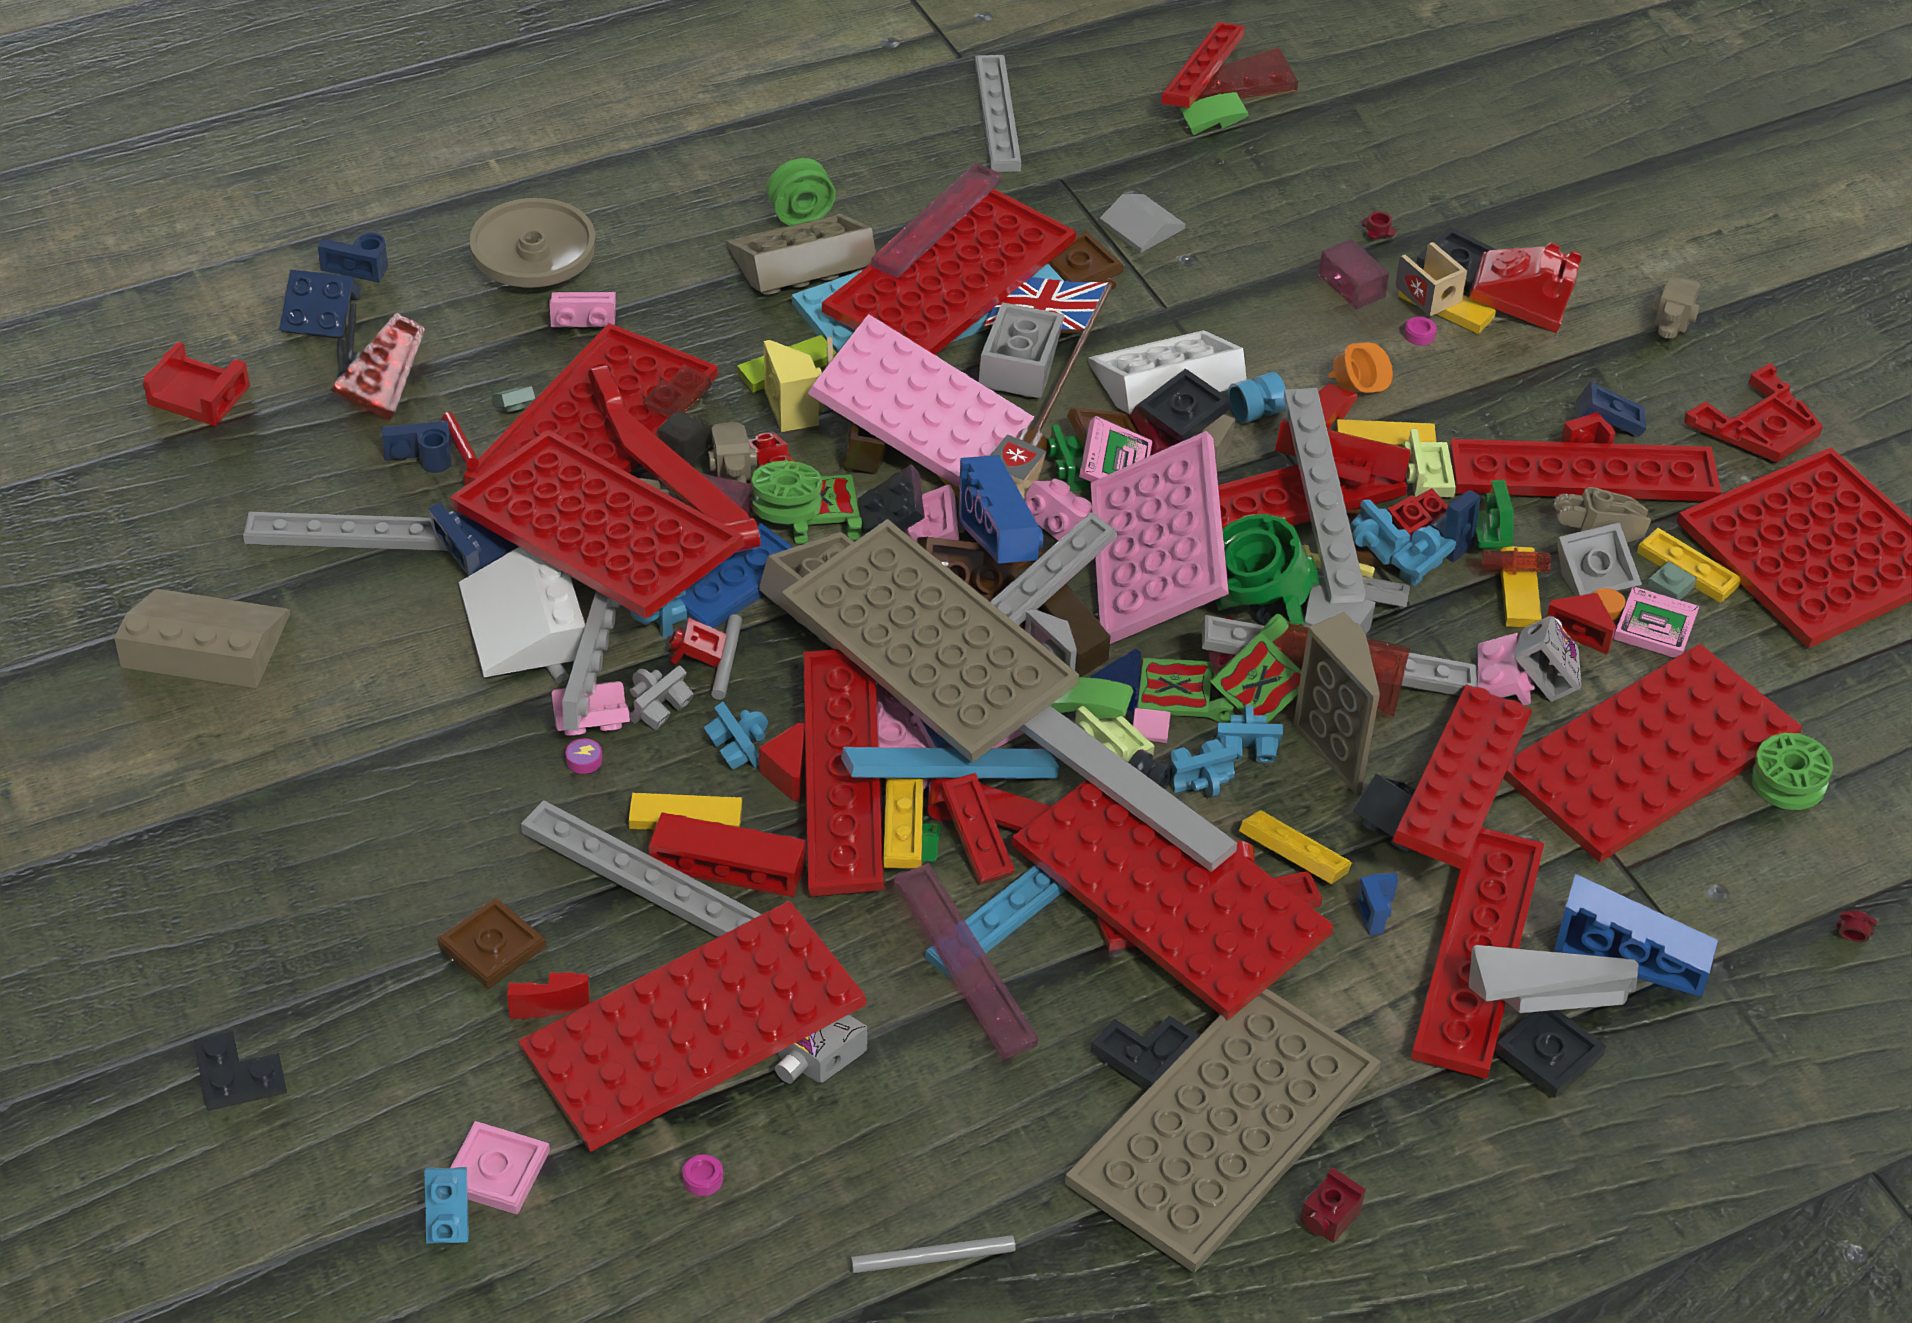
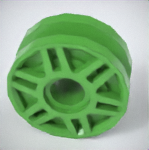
M799 158L786 162L776 169L766 185L767 197L778 218L789 226L823 218L831 210L835 201V188L823 166L813 159Z
M776 461L762 465L754 471L751 479V487L753 489L751 506L754 513L762 519L773 523L794 524L810 520L820 512L822 505L820 495L822 478L820 473L813 467L801 462Z
M1796 733L1773 735L1761 743L1751 773L1752 785L1760 797L1771 805L1787 810L1811 808L1823 800L1833 771L1832 757L1823 745L1813 738Z

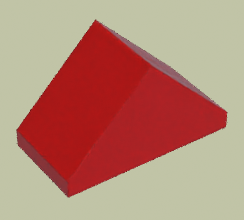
M1598 593L1556 599L1550 602L1546 617L1552 616L1558 619L1562 624V628L1573 641L1604 654L1609 653L1616 626Z
M805 723L795 724L759 747V772L789 799L799 802L805 753Z

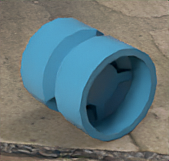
M1270 372L1256 376L1253 380L1246 379L1231 384L1228 388V398L1231 400V411L1236 420L1244 424L1261 419L1263 415L1267 417L1286 411L1283 400L1286 387L1282 378L1276 372Z

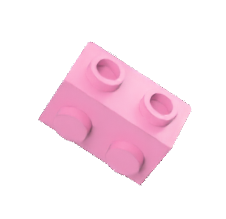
M552 292V299H550L549 304L551 327H605L608 323L615 325L616 292Z
M1052 479V481H1033L1024 501L1037 524L1058 541L1089 513H1093L1092 503L1085 498L1077 497L1069 491L1070 486L1058 479Z
M948 484L922 494L925 518L906 529L905 534L915 542H917L918 537L959 540L955 492Z
M1518 633L1478 643V687L1484 688L1491 694L1501 698L1516 694L1523 706L1531 704L1530 691L1534 690V681L1514 658L1519 641Z
M622 682L596 684L595 693L589 694L590 707L588 716H582L578 731L564 730L565 735L586 733V727L600 726L602 731L616 730L622 728L623 722H630ZM566 688L554 689L551 692L555 726L558 731L564 730L562 701Z

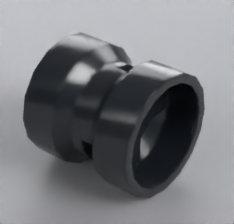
M1144 749L1138 750L1128 763L1166 790L1171 781L1173 766L1165 761H1155L1153 755Z

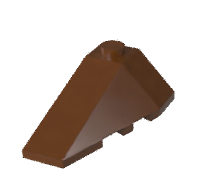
M934 537L917 538V543L989 602L1010 585L1011 572L1029 562L997 563L979 543ZM1039 551L1038 556L1041 554L1043 555L1046 552Z

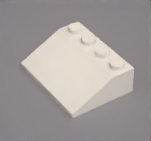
M1204 330L1088 357L1090 367L1116 407L1129 413V415L1136 405L1185 368L1224 395L1228 394V388L1231 384L1247 379L1243 348Z
M518 547L459 582L460 592L484 677L575 661L585 629V623L570 575L525 549Z

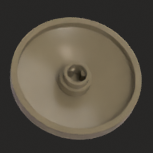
M546 198L518 199L498 205L483 214L476 221L470 233V251L477 268L493 280L517 287H543L566 281L579 274L589 265L596 250L595 229L590 219L582 211L570 204Z

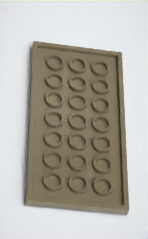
M888 519L782 592V600L786 605L972 763L1079 684V674Z
M1266 989L1231 1019L1227 1020L1220 1015L1066 1174L1065 1185L1195 1273L1379 1071L1381 1061Z

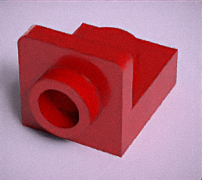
M1598 412L1565 422L1560 442L1613 444L1615 431L1611 424L1607 423Z
M688 618L681 630L676 628L670 637L668 647L672 651L669 662L677 664L682 655L686 654L716 667L722 659L727 634Z

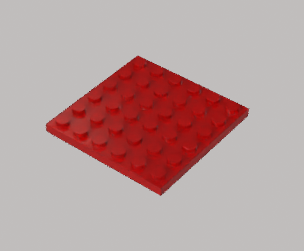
M1832 447L1679 512L1677 523L1723 567L1740 576V583L1808 648L1912 601V519Z

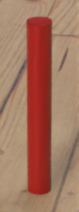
M444 413L442 421L448 420L450 436L468 469H476L479 466V460L453 413Z

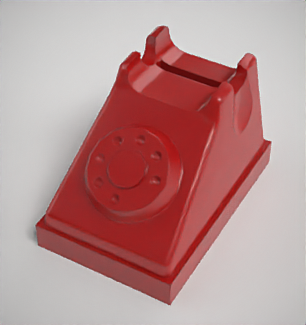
M1553 242L1542 247L1484 251L1469 298L1557 333L1576 283L1575 279L1582 255L1573 250L1569 254H1563L1560 251L1561 246Z

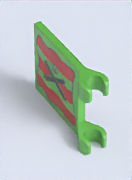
M852 474L822 476V489L820 492L822 505L820 512L810 520L792 524L794 543H808L807 531L810 524L846 522L847 535L851 540L860 539L862 537V520L859 516Z
M1280 614L1274 615L1264 628L1210 680L1242 713L1245 705H1252L1253 715H1266V724L1298 695L1302 669L1300 670L1273 643L1275 639L1288 629L1286 619Z
M1143 658L1137 708L1171 712L1170 715L1209 717L1220 723H1230V715H1234V704L1226 697L1210 702L1212 684L1210 680L1212 676H1215L1211 661Z

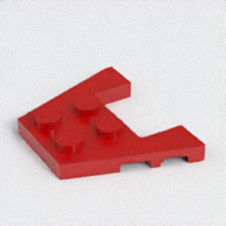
M1771 363L1753 372L1748 384L1767 397L1734 418L1727 417L1705 401L1688 411L1684 419V423L1688 426L1777 463L1818 438L1823 429L1822 424L1802 400L1797 401L1790 393L1791 386L1788 382L1784 383L1776 375L1777 369Z

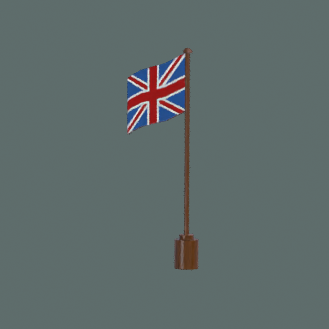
M1030 277L992 309L984 324V329L992 328L1001 304L1008 303L1064 314L1060 333H1082L1035 429L1024 428L1018 432L1016 438L1046 451L1048 441L1041 433V430L1111 289L1116 288V281L1114 279L1108 278L1105 282H1070Z

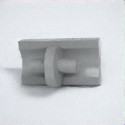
M680 665L664 678H662V674L658 670H654L652 673L645 669L636 671L632 677L635 686L630 689V693L637 699L634 701L635 709L629 713V719L634 724L642 719L654 730H657L668 720L671 714L661 704L667 699L678 711L687 706L694 695L683 681L687 672Z

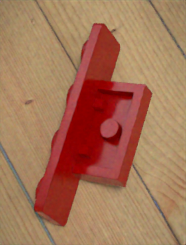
M1283 419L1280 424L1275 450L1280 453L1296 456L1289 422L1287 419ZM1327 429L1338 477L1342 478L1343 482L1351 485L1367 484L1371 475L1401 482L1404 481L1411 455L1410 449Z

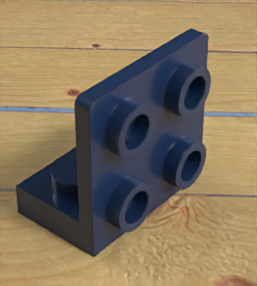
M290 269L280 324L281 331L342 339L345 333L350 299L359 300L360 286L353 276Z
M441 502L428 509L433 531L468 576L519 547L460 512H448Z

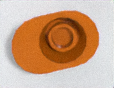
M1370 342L1347 345L1345 351L1335 357L1333 371L1328 374V379H1336L1339 387L1354 393L1384 391L1388 389L1393 378L1392 364L1383 348Z

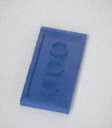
M762 523L759 524L758 529L761 539V546L759 548L734 553L686 589V595L681 596L680 599L687 610V619L691 618L711 628H715L726 621L730 615L738 613L765 594L759 590L767 557L793 548V546Z

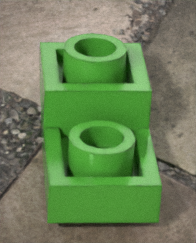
M1237 92L1210 96L1195 101L1190 108H1180L1182 116L1193 136L1218 123L1224 129L1249 116Z
M1079 677V684L1052 703L1051 706L1060 713L1076 712V709L1084 706L1097 719L1125 716L1133 689L1130 685L1120 682Z

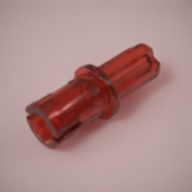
M1514 548V551L1483 549L1482 571H1511L1513 575H1517V571L1549 572L1551 568V555L1548 552H1519L1518 548Z

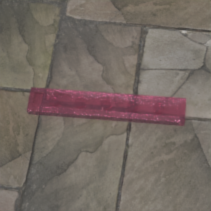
M975 162L872 257L871 266L898 278L1001 182V173Z
M929 863L896 875L894 884L1003 1060L1036 1047L1039 1041L1038 1036Z

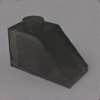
M677 410L657 428V436L686 462L692 465L713 445L711 428L714 424Z

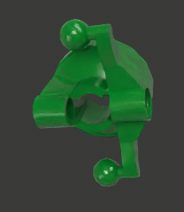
M1268 514L1248 515L1229 523L1222 529L1229 594L1215 599L1218 610L1221 611L1240 605L1271 604L1283 597L1291 626L1287 630L1306 633L1301 605L1305 602L1312 587L1320 585L1314 558L1312 555H1306L1295 528L1286 521L1285 517L1281 518Z

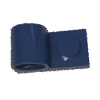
M377 233L362 234L355 240L353 245L322 239L318 245L321 271L353 276L354 278L379 283L388 268L385 239Z
M1593 382L1587 385L1576 400L1577 418L1598 412L1607 423L1616 426L1621 431H1627L1639 437L1646 430L1645 408Z
M448 420L381 427L385 461L420 457L422 468L431 473L443 472L451 466L452 449Z
M1471 490L1458 499L1452 500L1446 509V513L1428 525L1437 529L1441 537L1456 541L1455 549L1445 557L1451 562H1455L1472 549L1475 544L1480 495Z

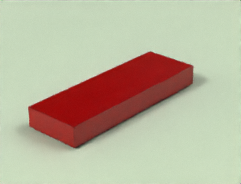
M976 773L942 782L940 790L978 885L1013 876L1015 869Z

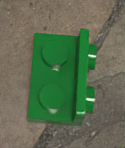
M1052 425L1051 437L1047 438L1048 447L1046 450L1048 457L1054 458L1057 479L1070 486L1069 491L1071 492L1091 489V482L1079 477L1084 451L1077 436L1063 437L1059 425Z
M1491 480V493H1486L1485 495L1486 510H1479L1476 528L1478 547L1488 550L1513 547L1514 510L1505 480Z

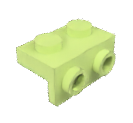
M1410 429L1409 440L1404 441L1402 447L1411 450L1406 479L1407 483H1412L1414 497L1421 495L1431 488L1440 497H1454L1456 486L1447 442H1420L1418 429Z
M1084 706L1076 709L1075 724L1125 761L1129 762L1132 756L1140 749H1144L1152 755L1154 754V745L1123 716L1097 719Z

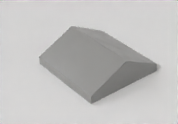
M1122 194L1099 218L1101 225L1140 253L1185 229V223L1144 194Z
M1620 523L1557 538L1561 574L1575 596L1591 594L1601 588H1610L1620 592L1642 585Z
M1035 609L1026 611L1025 631L1075 671L1077 649L1068 621Z

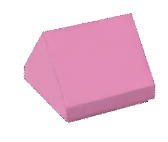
M1135 708L1133 726L1149 741L1167 743L1171 712Z

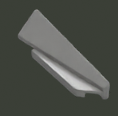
M1475 945L1471 956L1469 988L1485 1001L1503 999L1519 1013L1623 1005L1627 1001L1628 992L1636 991L1639 966L1634 959Z

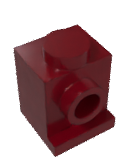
M1332 1167L1325 1180L1304 1202L1300 1221L1312 1233L1323 1236L1334 1243L1361 1213L1366 1189Z

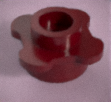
M1373 212L1368 218L1362 220V226L1367 229L1366 235L1371 239H1383L1386 236L1393 237L1396 234V229L1392 227V217L1385 212Z
M1859 910L1841 912L1839 916L1841 920H1838L1836 926L1840 929L1839 934L1853 942L1868 941L1870 936L1874 934L1872 927L1877 926L1876 919Z

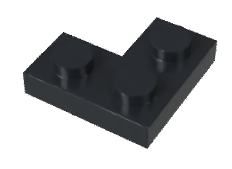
M1170 1015L1146 1039L1114 1019L1091 1042L1090 1052L1148 1090L1200 1035Z
M233 1031L194 1040L208 1111L287 1093L279 1053L239 1062Z

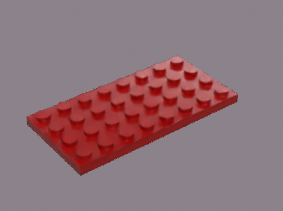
M977 181L822 302V312L854 330L860 326L869 314L936 355L1075 242L1076 231Z
M608 323L478 458L479 466L473 470L468 469L463 474L464 484L468 485L547 430L558 434L630 474L639 463L624 451L609 418L604 416L591 387L589 369L607 365L619 389L624 409L661 439L718 377V366Z
M550 430L545 431L450 496L453 509L645 619L744 547L742 534Z
M1699 643L1513 756L1503 779L1600 863L1755 765L1757 751L1761 743L1766 739L1781 733L1800 734L1803 726Z
M1088 780L1012 836L1013 847L1227 1020L1231 1019L1333 934L1334 925L1238 850L1211 872Z
M789 900L518 1040L521 1051L587 1149L592 1152L866 1006L867 1002L863 991Z

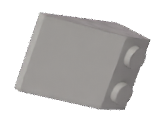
M1002 303L981 354L979 383L993 391H1006L1020 394L1024 397L1041 398L1049 378L1064 314Z

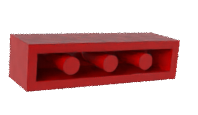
M661 812L649 844V855L689 877L795 897L805 867V840Z

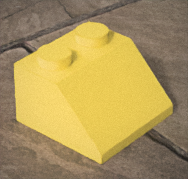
M767 340L764 341V390L780 431L785 432L818 426L819 412L823 411V403L808 393L812 385L822 374L820 367L815 368L810 355Z

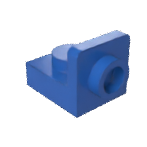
M1396 873L1373 874L1361 877L1356 904L1369 935L1384 933L1387 918L1391 916L1390 902L1394 900L1398 883Z

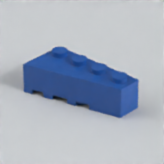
M1000 456L960 458L959 523L997 563L1038 560L1039 549L1043 547L1042 530L1039 528Z
M1575 874L1554 952L1634 959L1639 966L1638 979L1702 997L1718 940Z

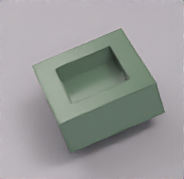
M520 386L492 394L494 406L506 407L507 412L525 408L526 401L535 399L532 386Z
M1668 561L1649 578L1647 588L1657 594L1681 600L1694 588L1697 578Z

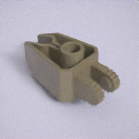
M1678 275L1670 276L1663 294L1656 295L1652 312L1657 313L1654 326L1659 327L1658 333L1662 337L1673 339L1677 336V333L1685 334L1689 322L1695 323L1700 305L1695 303L1701 285L1697 280Z
M717 423L711 428L713 448L712 451H708L709 469L716 472L718 484H726L728 492L734 494L745 492L747 482L751 481V467H757L755 447H750L745 426L741 423Z
M1594 487L1586 488L1582 496L1563 493L1554 499L1555 508L1558 510L1557 518L1559 522L1578 528V532L1620 523L1628 543L1645 537L1651 519L1646 517L1648 509L1632 497Z

